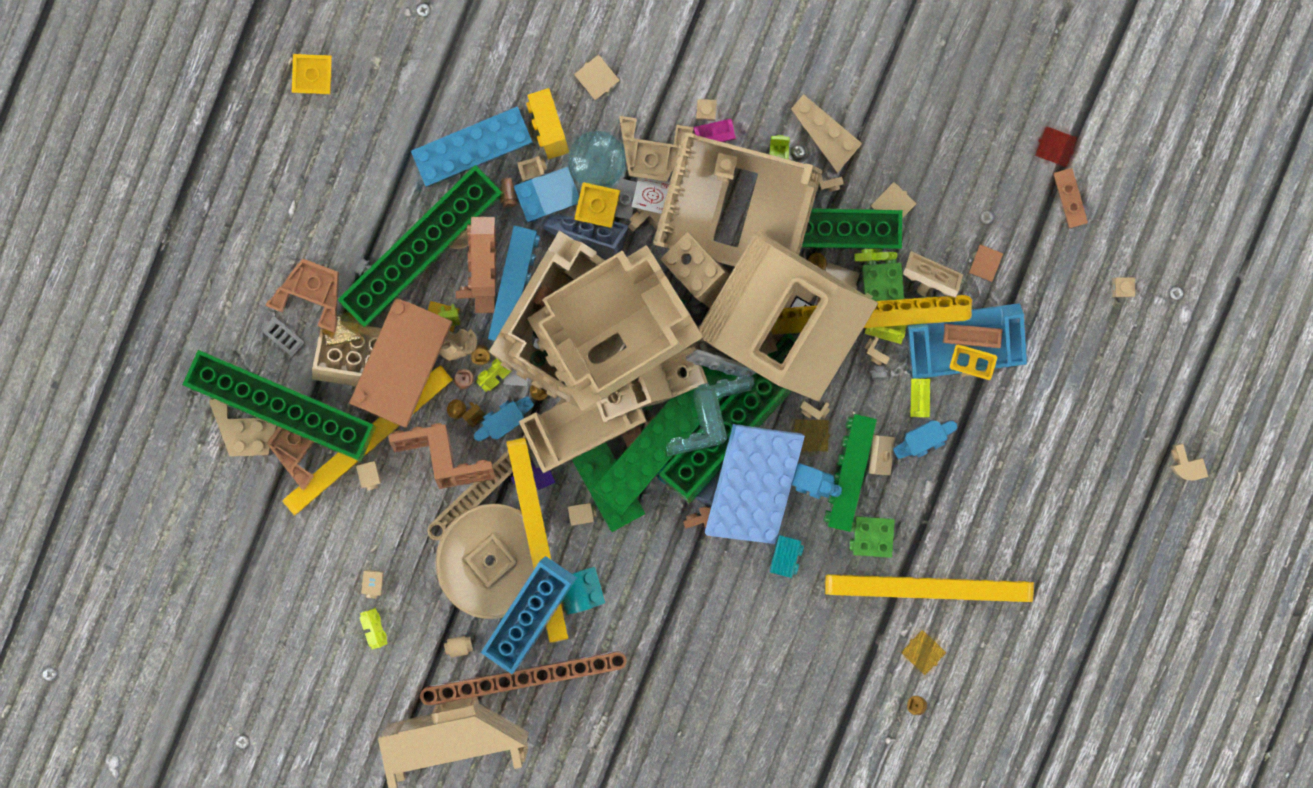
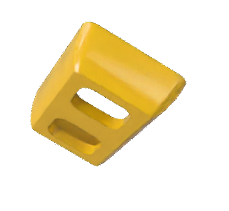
M957 344L951 359L950 369L991 380L997 356ZM960 353L970 356L966 367L957 364ZM978 358L988 361L985 372L975 369Z

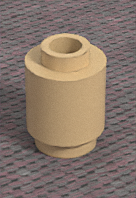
M460 636L447 639V643L444 644L446 655L450 654L451 658L468 655L469 652H473L470 637Z

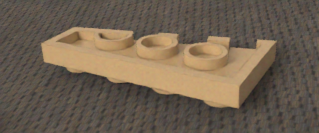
M804 94L791 108L799 122L809 133L815 144H817L836 173H838L862 143Z

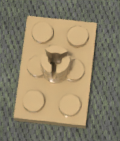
M912 251L907 258L903 275H906L907 278L921 282L917 292L924 297H930L935 288L946 296L956 298L963 274Z

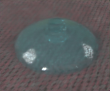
M592 131L580 136L571 146L568 156L570 171L580 184L585 182L603 187L614 184L620 178L626 163L625 152L621 143L614 136L602 131ZM599 156L601 158L600 162H594L593 157Z

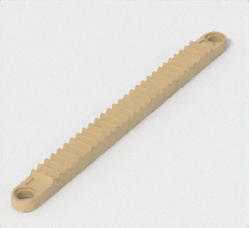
M561 399L553 408L566 401ZM524 434L521 438L525 437L527 448L530 450L531 446ZM508 451L493 464L496 479L473 483L428 526L427 532L431 539L441 540L443 533L455 518L463 512L478 506L513 472ZM439 525L442 527L443 532L440 536L433 535V526Z

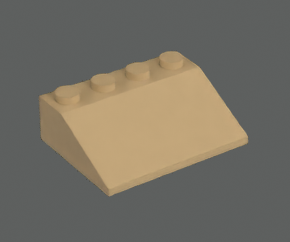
M336 321L335 333L321 328L312 367V379L357 386L382 328L363 327L360 324Z

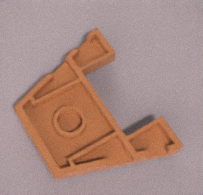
M302 259L287 277L288 279L267 301L265 306L283 313L290 294L323 306L324 310L317 326L335 333L339 272Z
M278 427L268 440L267 445L304 491L314 476L300 467L299 463L314 442Z

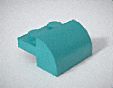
M595 567L571 573L577 579L562 600L566 615L585 611L606 603Z

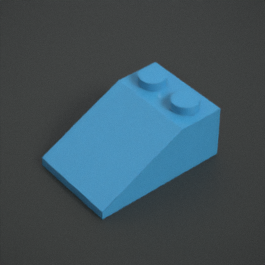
M568 167L514 186L528 223L577 205L579 200V194Z

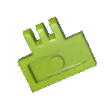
M862 249V253L855 254V262L885 261L897 258L896 252H883V249Z

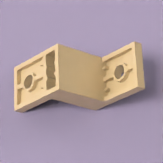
M688 232L660 259L696 299L710 308L731 275V272L715 261ZM686 255H691L692 257L689 264L683 263V258Z
M695 347L675 354L616 390L615 393L618 395L617 402L611 399V394L598 401L597 406L603 422L638 408L662 403L707 384L702 366L686 361V356L694 352ZM681 367L687 370L685 378L680 374Z

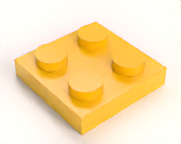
M293 54L292 93L331 95L332 56Z
M583 182L574 220L613 228L621 191Z

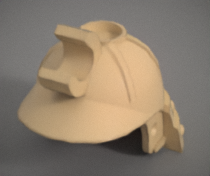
M460 329L457 333L449 331L439 355L448 361L470 355L477 346L476 335L471 329L468 332L465 329Z

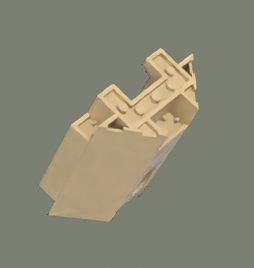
M558 231L490 348L489 353L497 358L504 368L510 371L513 368L518 371L516 375L524 380L529 378L532 380L531 384L538 389L543 388L547 390L546 394L555 399L558 396L579 408L574 397L569 398L564 390L566 387L565 382H560L555 372L558 370L555 365L551 367L547 359L545 364L540 367H535L530 363V355L535 351H542L535 348L532 344L533 328L527 320L528 317L543 309L542 306L533 302L542 285L557 291L605 261L596 255V251L584 243L575 241L561 231ZM619 333L590 351L589 360L591 363L600 364L622 351L625 343ZM537 356L534 357V361L536 363L540 362V359Z
M647 245L626 257L623 250L542 299L546 306L527 318L539 338L537 341L538 346L542 352L546 350L548 356H546L548 363L551 367L555 365L558 370L555 372L560 382H565L566 387L564 390L569 398L574 397L581 411H584L703 338ZM619 333L627 348L600 364L591 363L589 360L590 351Z

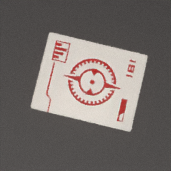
M638 178L632 207L661 214L670 182Z

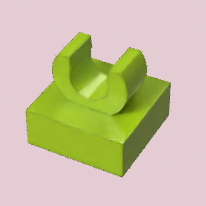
M451 304L452 309L450 311H445L444 306H441V312H438L439 316L452 321L451 326L461 325L458 310L454 304Z

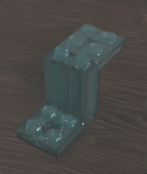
M741 375L736 377V380L730 382L728 379L717 381L716 385L710 386L709 383L699 385L698 389L694 391L693 398L702 435L701 433L689 435L690 438L682 440V437L671 439V442L666 447L667 456L724 444L727 435L718 398L751 391L754 385L753 377L747 378V375Z

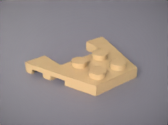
M620 116L619 120L629 176L667 182L674 169L683 132L692 133L694 127L677 125L674 144L672 145L634 139L637 118Z
M214 399L209 400L229 456L269 455L270 448L267 442L276 431L277 426L259 418L228 419V405Z

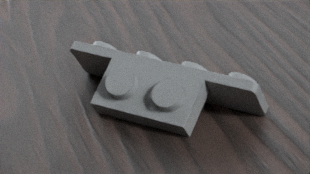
M706 341L700 343V350H695L686 356V361L693 362L695 365H703L712 370L722 371L725 374L739 376L741 379H748L757 373L742 363L735 361V359Z

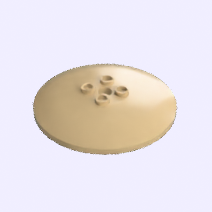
M484 504L463 512L447 527L437 548L436 574L442 591L458 609L478 618H503L534 570L522 512L503 504ZM488 555L494 557V562L491 565H486L485 563Z

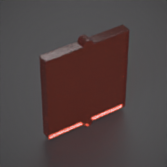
M1046 126L1041 139L1038 140L1039 146L1035 156L1067 167L1071 155L1074 154L1073 149L1077 137Z

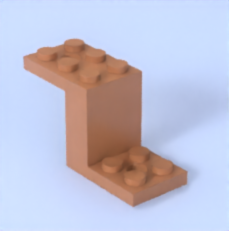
M436 423L428 428L415 427L412 428V431L407 432L399 430L388 435L389 443L394 453L430 447L434 477L439 489L496 479L491 461L480 460L473 465L460 464L455 468L450 435L445 424Z

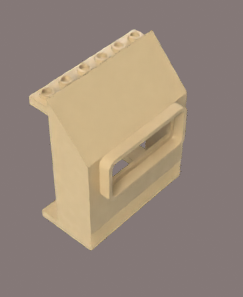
M683 132L653 244L671 249L688 232L715 261L735 267L754 234L761 229L766 232L767 237L799 255L822 170L810 164L791 161L704 138L693 133ZM718 153L737 157L736 168L758 173L738 247L714 241L730 179L728 183L718 181L717 176H713Z
M759 229L752 237L701 323L699 331L703 336L702 340L778 386L819 401L878 303L872 300L873 296L870 294H862L767 237L766 232ZM797 285H800L820 297L821 300L784 362L780 364L759 351L795 288Z
M478 697L437 704L429 715L410 718L406 721L403 720V722H395V724L393 722L392 724L388 723L378 738L388 788H398L397 782L405 781L406 771L506 750L511 752L514 769L521 768L527 757L529 732L479 704Z

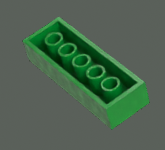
M812 209L801 248L902 249L903 210Z
M853 413L851 417H847L845 427L848 428L847 436L843 435L841 446L844 449L843 453L838 455L836 464L839 466L838 473H834V484L840 486L842 492L838 497L829 495L828 502L831 504L829 510L825 511L823 519L828 527L851 532L877 419Z
M607 442L572 459L611 532L645 515V511L637 498L621 516L592 491L617 461Z

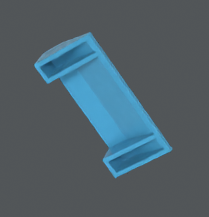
M1020 303L973 309L972 317L966 321L906 325L913 379L962 373L950 369L951 359L957 344L943 343L945 324L1003 329L1001 348L962 346L996 355L995 368L1027 364L1024 313ZM960 353L957 364L966 367L970 356ZM978 358L975 369L978 371L986 370L988 361Z

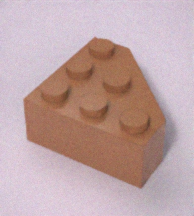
M471 217V225H467L469 246L468 269L471 272V277H468V289H472V296H495L497 254L495 217Z

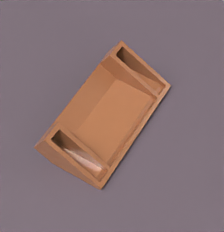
M395 298L349 404L407 428L453 322L414 304Z

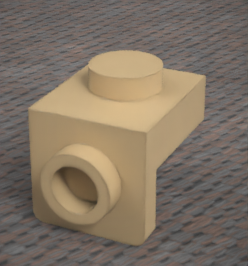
M539 156L517 163L523 182L545 175L544 171L547 170L545 160H540Z
M821 175L818 187L820 191L828 189L829 192L840 190V186L844 183L842 177L823 181Z
M876 336L873 339L869 338L864 347L867 349L865 354L871 356V361L881 366L883 363L886 365L890 358L874 349L879 338Z
M805 401L799 406L802 409L801 413L808 418L813 416L818 420L821 417L824 419L830 411L828 408L829 403L827 402L823 404L820 410H817Z

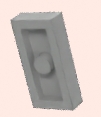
M620 178L618 190L621 192L615 217L627 220L632 217L634 208L632 203L637 182Z

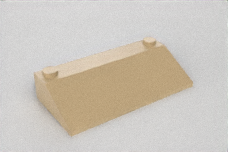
M613 392L611 394V399L614 402H617L618 395L615 392ZM566 401L541 415L534 413L520 420L519 423L542 472L546 473L646 422V418L642 408H638L603 422L597 403L581 411L580 408Z

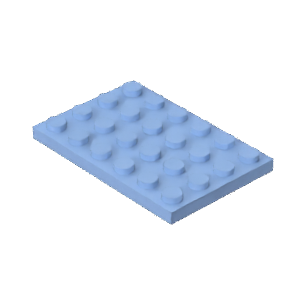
M733 424L705 534L714 537L776 544L805 436L800 433Z

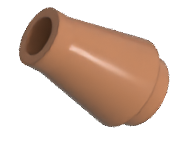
M512 178L500 180L501 190L504 192L500 197V203L505 208L517 206L519 199L514 189Z

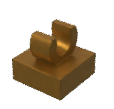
M470 402L469 404L472 408L466 411L462 417L474 428L484 419L483 417L486 413L477 404Z

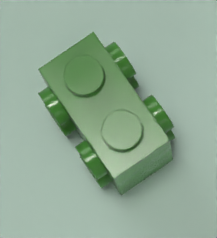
M897 259L885 260V264H878V261H866V265L862 266L864 295L866 293L873 296L872 300L874 301L904 299L902 263H897Z
M855 516L851 531L854 532V538L850 539L849 550L853 551V555L892 558L895 519Z

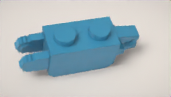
M528 396L511 403L507 400L499 406L501 410L495 414L491 411L483 417L485 419L482 422L483 427L475 432L474 438L480 442L489 436L492 439L501 438L520 425L519 421L524 419V414L534 406L533 402Z
M931 420L905 433L904 441L893 448V451L898 459L910 455H917L919 458L928 453L927 449L933 446L937 449L945 445L944 441L948 439L947 435L957 429V424L952 420L943 424Z
M801 463L797 465L791 485L796 486V491L804 494L809 491V496L820 499L821 496L829 498V495L838 497L842 492L841 487L834 484V475Z

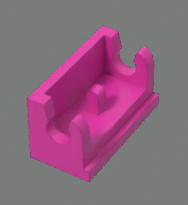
M731 119L694 127V133L697 136L719 142L736 139Z

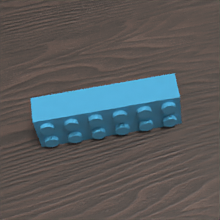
M517 106L416 148L411 153L423 182L428 188L464 173L474 165H483L531 145L533 142Z
M518 226L513 227L488 336L490 340H496L524 292L525 285H528L531 280L532 274L528 272L530 266H534L536 255L533 254L534 247L538 248L540 236L537 235L538 232Z
M545 556L541 559L481 653L510 674H513L524 661L577 577Z

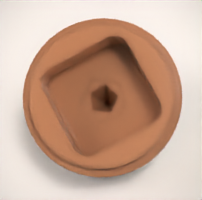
M467 369L458 370L454 376V383L460 389L469 388L474 381L473 374Z

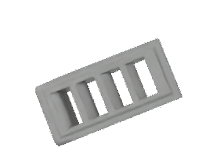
M274 317L262 330L291 357L305 343L277 317ZM276 324H278L279 327L272 334L270 331L275 327ZM281 330H285L284 334L279 339H277L276 336L281 332ZM289 334L291 338L285 344H283L282 341ZM295 339L297 343L291 349H289L288 346Z

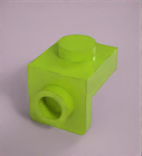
M783 135L771 136L769 155L789 160L790 137Z

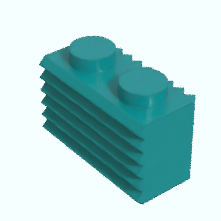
M778 535L769 572L792 578L793 574L797 575L799 564L796 563L797 557L802 556L804 545H801L802 541Z

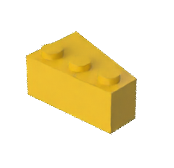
M547 88L528 94L529 102H526L529 113L534 115V119H531L534 130H539L540 135L536 137L539 146H544L548 160L570 153L550 89Z

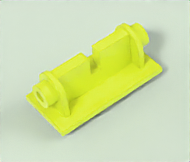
M906 326L866 328L864 334L902 344L906 333Z
M497 358L492 362V366L487 371L483 370L477 377L476 382L485 392L491 391L500 383L496 378L497 375L504 379L513 371L501 366L502 363Z
M911 379L910 417H930V379Z
M376 608L360 613L361 617L359 619L363 630L370 628L371 631L365 633L369 647L371 646L373 650L387 645V635L383 631L381 617Z

